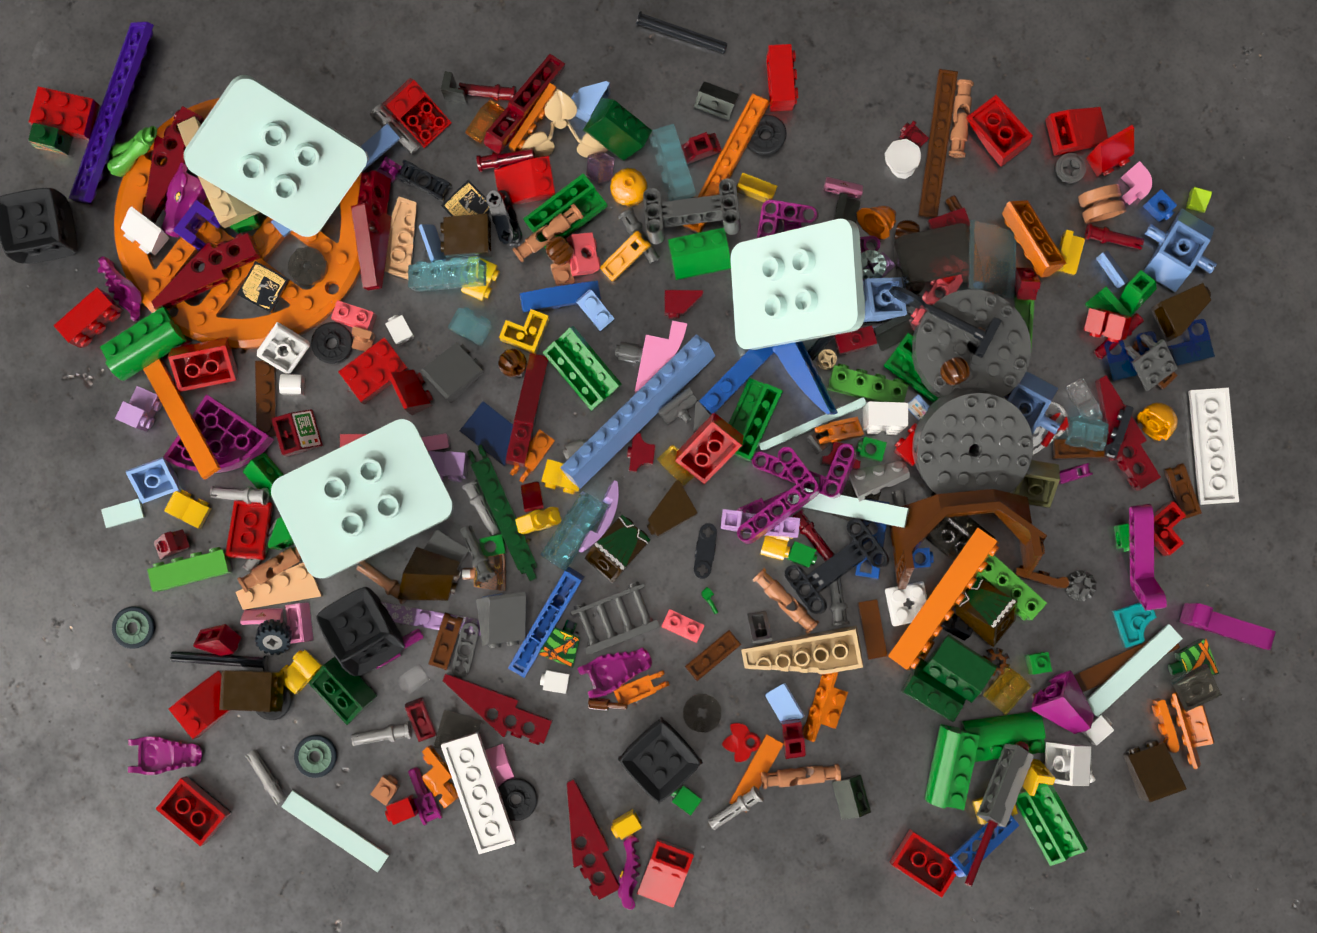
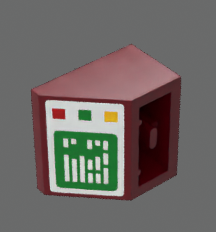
M312 409L291 412L271 418L283 456L289 457L323 446Z

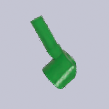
M706 587L701 592V596L710 605L713 613L717 614L718 610L710 599L714 593Z

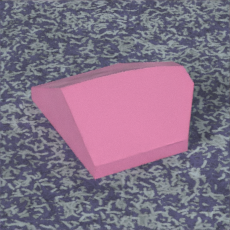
M504 744L485 750L498 787L503 782L515 778Z

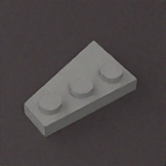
M904 460L853 470L849 475L859 502L865 500V496L871 493L873 495L879 493L881 488L886 486L892 487L910 478V472Z

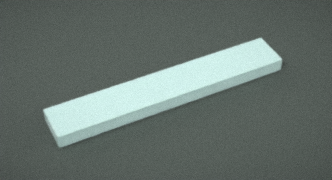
M864 397L836 409L838 413L835 415L825 414L762 442L758 446L759 450L764 452L816 427L862 408L866 405Z
M818 494L803 506V508L902 528L906 526L909 512L908 508L869 500L859 502L858 498L843 495L833 499ZM794 495L792 504L799 501L798 495Z
M1167 624L1086 699L1096 717L1100 716L1183 639L1170 624Z
M292 790L281 806L376 872H379L389 857V854L294 790Z

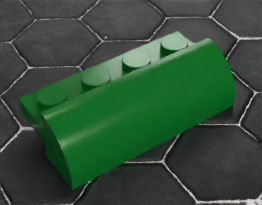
M583 173L523 218L533 234L541 227L549 225L553 218L560 213H565L574 204L584 218L576 220L565 232L555 235L556 237L567 238L608 207V205ZM542 232L536 237L539 242L547 241Z
M161 307L100 346L107 360L105 363L110 371L118 379L125 381L168 354L172 348L179 347L187 340L180 327L174 323L166 307Z
M574 326L570 327L543 352L591 411L611 397L613 392L622 385Z
M907 333L886 361L884 367L934 403L939 398L924 386L917 370H915L912 360L913 336Z
M749 378L728 423L744 436L742 446L734 455L746 461H752L780 401L783 390Z
M1034 711L962 721L964 731L980 734L975 762L999 759L1005 744L1015 745L1018 741H1024L1028 744V753L1045 752L1044 738H1046L1043 719L1040 714Z
M940 724L924 797L928 803L944 809L951 807L964 810L980 739L979 733Z
M1039 783L1034 796H1030L1025 789L1020 790L1016 805L1050 866L1064 862L1069 857L1081 854L1088 849L1053 785Z

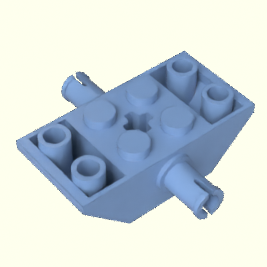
M1184 209L1179 211L1166 232L1150 224L1145 235L1159 242V246L1143 272L1174 292L1179 289L1195 265L1211 274L1217 263L1203 256V252L1212 238L1214 227Z
M1026 371L1024 377L1013 389L1012 393L1004 397L1018 409H1023V407L1027 409V413L1023 415L1030 426L1032 435L1039 426L1056 434L1061 424L1046 417L1045 412L1058 388Z

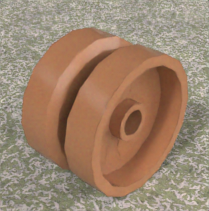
M1118 184L1099 187L1078 196L1080 206L1088 208L1082 213L1085 223L1107 220L1126 212L1124 201L1116 200L1122 195Z

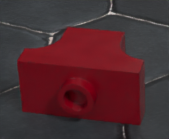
M705 132L689 138L686 143L680 145L686 165L722 151L715 133L707 134Z
M965 207L928 220L934 239H942L957 234L971 226Z
M1016 267L1014 290L1016 298L1036 300L1041 282L1034 268Z
M872 325L834 336L839 354H850L877 344Z
M637 433L633 437L632 446H628L627 458H630L629 472L637 473L640 466L653 465L655 445L644 442L641 433Z
M833 442L830 454L821 457L820 465L831 466L839 446L846 443ZM850 448L843 451L844 458H849L852 454ZM856 459L852 469H860L861 461ZM839 466L836 471H845L843 466Z
M183 529L164 533L154 541L160 560L183 552L190 547Z
M801 719L781 721L785 759L805 757V741Z

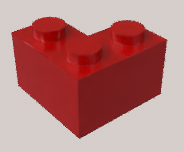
M1174 501L1167 502L1154 513V546L1163 556H1170L1184 544L1172 528L1186 515Z

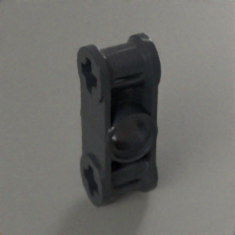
M403 160V166L399 174L395 175V178L444 202V196L447 190L452 187V184L407 160ZM427 177L429 180L427 184L421 185L419 184V179Z
M504 190L490 191L487 194L486 201L500 242L503 244L518 243L522 239V232L509 193Z
M711 523L702 525L696 544L694 574L700 579H705L710 575L715 556L717 529ZM707 527H711L710 530L713 531V534H710L709 537H706V534L703 533V530H706ZM701 565H705V569H708V572L704 573L703 576L697 571V568H700Z

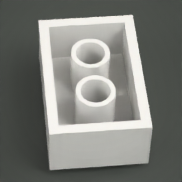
M868 402L862 408V430L867 431V434L876 435L884 431L886 435H898L908 426V403Z

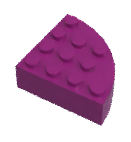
M207 394L192 414L221 468L216 473L228 472L248 464L252 459L261 455L275 440ZM178 435L163 458L178 467L198 472Z

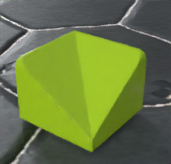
M1197 187L1192 188L1186 208L1205 213L1212 192Z

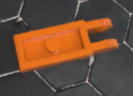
M858 417L829 422L814 429L816 433L824 431L829 433V436L819 439L820 444L838 442L864 435Z
M540 429L530 442L525 464L528 469L521 475L519 480L522 483L532 471L534 472L555 442L553 438ZM515 465L510 474L514 476L521 466Z
M664 670L650 676L646 675L615 690L614 694L618 703L629 705L669 686V682L664 681L654 687L651 681L652 679L662 677L665 674Z
M1161 698L1152 700L1154 704L1152 710L1154 715L1158 716L1160 722L1158 729L1161 735L1165 737L1162 742L1165 743L1169 752L1176 753L1180 745H1178L1179 742L1166 701Z

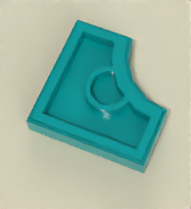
M1140 602L1112 611L1125 648L1145 642V628L1150 621L1157 618L1154 610L1145 611Z

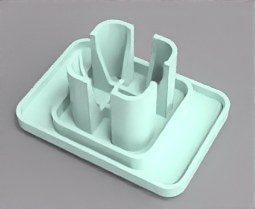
M248 75L237 76L230 82L184 151V160L191 172L304 237L313 236L321 230L367 163L366 153L358 143Z
M846 219L827 221L741 242L732 250L731 272L735 336L741 348L751 350L852 332L862 326L865 319V297L863 292L860 234L855 222Z
M405 419L389 423L279 477L271 488L272 498L308 572L312 576L322 579L329 578L445 521L453 512V501L418 429L413 423Z

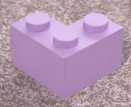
M136 386L130 402H122L115 419L147 432L153 426L155 421L154 415L156 411L158 412L161 409L162 403L157 394Z
M429 451L442 480L443 477H448L450 481L462 482V478L467 479L469 456L466 453Z

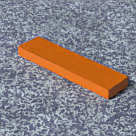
M767 734L765 735L731 797L730 804L735 803L738 796H743L751 791L753 786L758 789L762 784L761 772H769L783 746L782 742Z

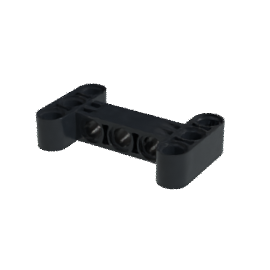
M859 519L850 520L847 524V531L854 541L807 575L801 567L796 565H790L786 568L785 578L811 613H824L827 609V602L820 592L866 558L877 568H885L889 564L888 554L863 521ZM855 523H860L861 531L858 533H853L852 526ZM868 538L872 539V547L865 549L863 546L864 541ZM878 554L884 556V562L880 565H877L875 562V557ZM793 569L799 571V576L796 579H792L790 576ZM805 584L810 586V592L807 595L802 593V587ZM816 600L822 603V607L818 611L813 608V603Z

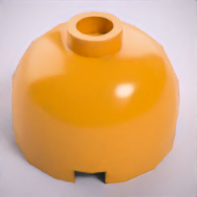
M635 168L619 170L613 176L610 184L613 199L618 204L625 205L626 207L636 206L643 201V194L648 189L646 178Z
M1159 402L1147 405L1137 416L1138 424L1141 422L1145 427L1142 428L1143 432L1158 441L1161 439L1168 440L1178 424V418L1174 410L1170 406Z

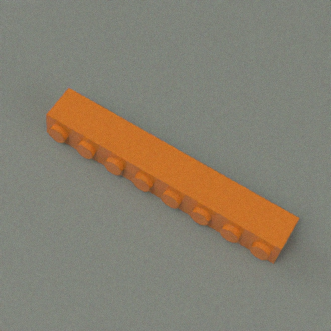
M976 529L888 657L906 670L917 667L920 662L919 656L921 653L928 651L932 645L930 641L933 636L937 637L942 631V623L952 617L954 606L956 604L960 605L965 598L963 594L965 590L972 588L977 580L975 579L977 573H982L988 565L986 560L989 556L993 557L998 551L999 547L997 545L999 542L981 529Z

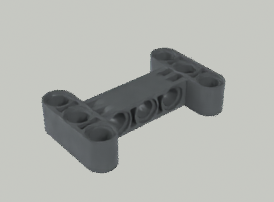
M730 178L723 179L719 183L720 195L666 202L661 201L658 189H647L643 194L646 231L649 241L653 244L663 242L665 239V227L723 220L724 230L727 234H737L741 229L735 181Z

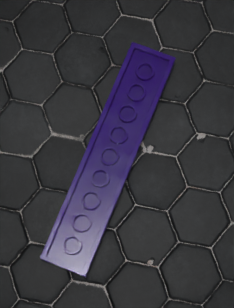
M133 22L129 26L69 195V199L73 201L91 203L96 196V187L103 177L102 170L109 160L108 153L115 143V134L121 126V117L123 111L128 106L129 94L134 89L135 77L140 72L141 60L145 57L147 53L146 46L153 36L152 29L154 25L149 22Z

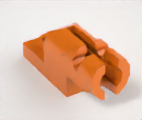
M430 745L422 753L424 754L423 759L427 764H432L433 768L423 775L422 778L434 796L442 794L439 802L446 808L459 796L452 782H448L452 778L448 765L433 746Z

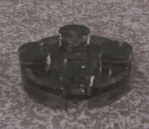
M312 247L296 249L291 255L288 262V272L298 284L312 286L325 278L328 266L325 257L320 251ZM307 262H310V265L313 266V268L308 269L307 272L304 271L305 268L303 267V265L307 264Z
M696 694L686 701L683 708V718L690 729L697 732H709L716 728L720 722L721 707L714 697L708 694ZM698 709H707L708 712L705 713L707 717H698Z

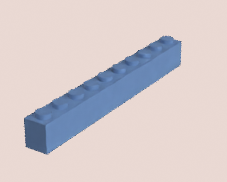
M696 334L560 467L567 478L581 489L659 412V409L665 406L715 357L709 343Z

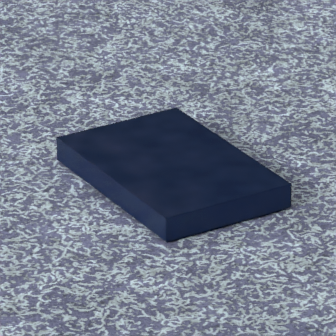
M483 401L459 431L476 445L482 444L485 452L503 466H506V456L513 424Z

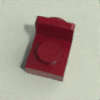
M915 121L911 124L907 122L900 130L902 133L899 139H908L921 148L929 140V137L916 126L917 123Z

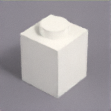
M395 315L389 318V322L385 324L398 347L415 338L403 315Z
M546 670V674L542 673L540 685H543V690L566 694L570 674Z
M1100 715L1098 717L1094 716L1091 729L1082 733L1091 744L1097 746L1114 729L1111 727L1112 722L1105 715L1103 717Z

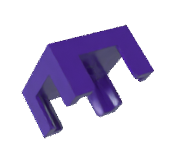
M196 200L173 231L200 251L206 244L197 238L195 234L207 220L216 228H220L221 225L215 213Z

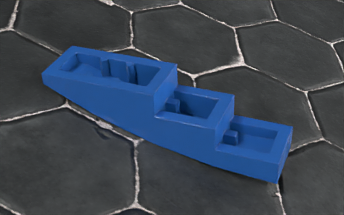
M598 281L575 283L520 293L522 311L524 313L530 312V309L541 311L557 309L562 306L578 305L575 301L589 289L601 300Z

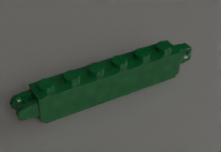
M481 444L478 446V451L482 455V460L477 462L471 449L467 451L472 463L471 467L518 571L521 572V575L526 573L531 582L537 579L534 569L537 568L536 559L525 535L518 532L515 512L493 463L487 457Z

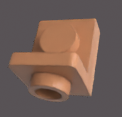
M569 262L565 265H557L555 263L550 265L556 286L575 284Z
M353 327L352 335L354 340L352 348L365 352L373 346L376 335L371 331Z
M383 775L370 795L386 806L400 787L397 784L398 780L392 775Z

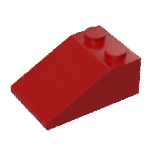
M997 95L966 117L988 153L1001 167L1031 144L1033 135Z
M1133 125L1099 143L1086 157L1097 177L1102 174L1105 177L1115 171L1114 167L1118 165L1123 167L1130 162V158L1134 155Z
M549 156L528 159L494 170L497 190L507 191L512 205L547 200L556 194Z
M412 369L388 374L404 410L409 414L414 415L433 406L431 403L433 397L429 389L425 391L423 387L425 380L420 372L417 373Z
M220 671L207 678L168 709L192 739L200 737L231 711L219 710L222 676Z

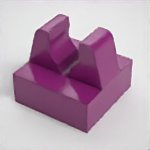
M385 157L377 171L389 177L393 184L396 180L395 175L399 174L402 166Z

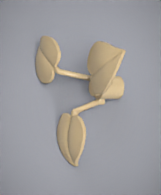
M560 89L555 91L544 109L546 117L553 121L550 123L549 136L547 137L546 133L541 131L536 132L528 137L522 147V150L533 148L535 158L549 156L555 148L554 142L550 140L553 137L554 127L563 129L567 125L580 143L577 146V152L581 156L596 158L608 151V149L587 133L582 139L579 138L568 120L576 115V104L568 94Z

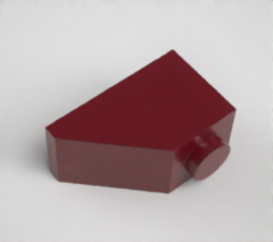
M665 290L664 316H668L669 319H679L680 316H684L703 297V290Z
M223 624L200 630L193 646L223 656L232 654L238 649L241 637L228 625Z

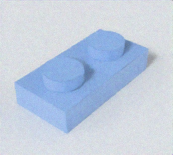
M591 289L575 301L599 331L614 320V317Z

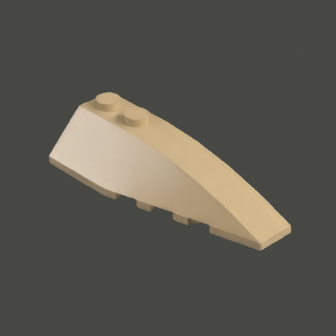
M195 116L177 124L186 147L201 126ZM198 176L215 216L222 227L227 228L260 213L248 204Z
M857 625L796 636L741 649L745 669L829 674L863 668Z

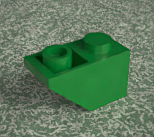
M1140 270L1127 284L1119 298V302L1131 316L1157 290L1156 281Z

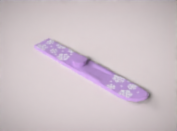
M381 602L396 623L439 630L444 613ZM451 614L455 618H464L461 628L468 622L477 624L479 636L481 635L479 620ZM448 623L446 629L453 630L455 625ZM470 626L468 629H465V631L468 632V635L470 636L471 634H475V631L472 630V626Z

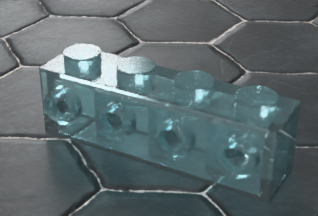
M671 124L652 130L650 142L652 148L656 147L658 153L655 155L658 166L662 165L663 168L661 176L664 184L667 183L669 190H667L669 201L696 198L697 194L675 125Z
M468 257V260L452 258L446 262L434 260L433 263L419 261L414 265L408 266V288L416 292L486 286V263L480 260L479 257Z
M582 490L540 555L565 571L578 553L586 534L593 530L607 509V506Z

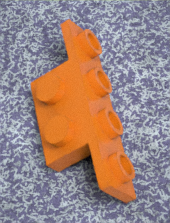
M839 672L822 674L812 706L809 709L806 724L803 727L804 739L815 742L821 724L836 729L848 692L834 687Z
M1177 690L1172 693L1171 704L1178 713L1176 721L1178 726L1182 727V741L1184 746L1187 745L1189 751L1187 753L1188 762L1190 765H1193L1194 769H1197L1201 766L1196 747L1214 744L1215 741L1204 704L1184 708L1180 691Z

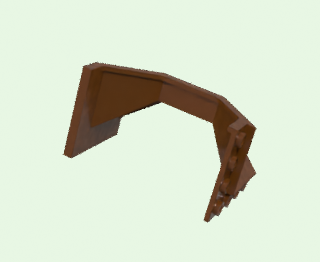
M996 489L937 494L901 506L909 509L905 528L889 525L898 590L906 589L914 570L912 554L945 517L995 513L1019 539L1025 578L1031 575L1041 557L1045 554L1043 542L1047 535L1032 525L1028 497Z

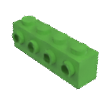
M844 364L833 366L827 390L856 398L864 397L865 400L871 402L904 403L909 386L904 384L905 381L895 378L893 381L888 380L882 374L869 375L867 374L868 371L863 369H856L854 371Z
M216 547L209 549L207 554L202 555V552L190 554L191 558L188 559L178 557L171 559L172 563L169 564L164 562L152 564L153 568L147 569L152 591L159 592L232 573L230 560L225 556L226 550Z
M995 555L993 557L989 556L986 560L988 565L982 573L978 572L975 577L983 579L1017 601L1016 614L1022 620H1033L1047 602Z

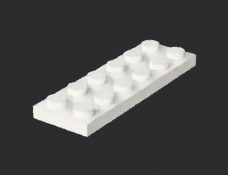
M1229 388L1190 390L1188 392L1199 505L1239 502Z
M479 732L442 743L441 748L478 853L482 854L515 844L516 838Z

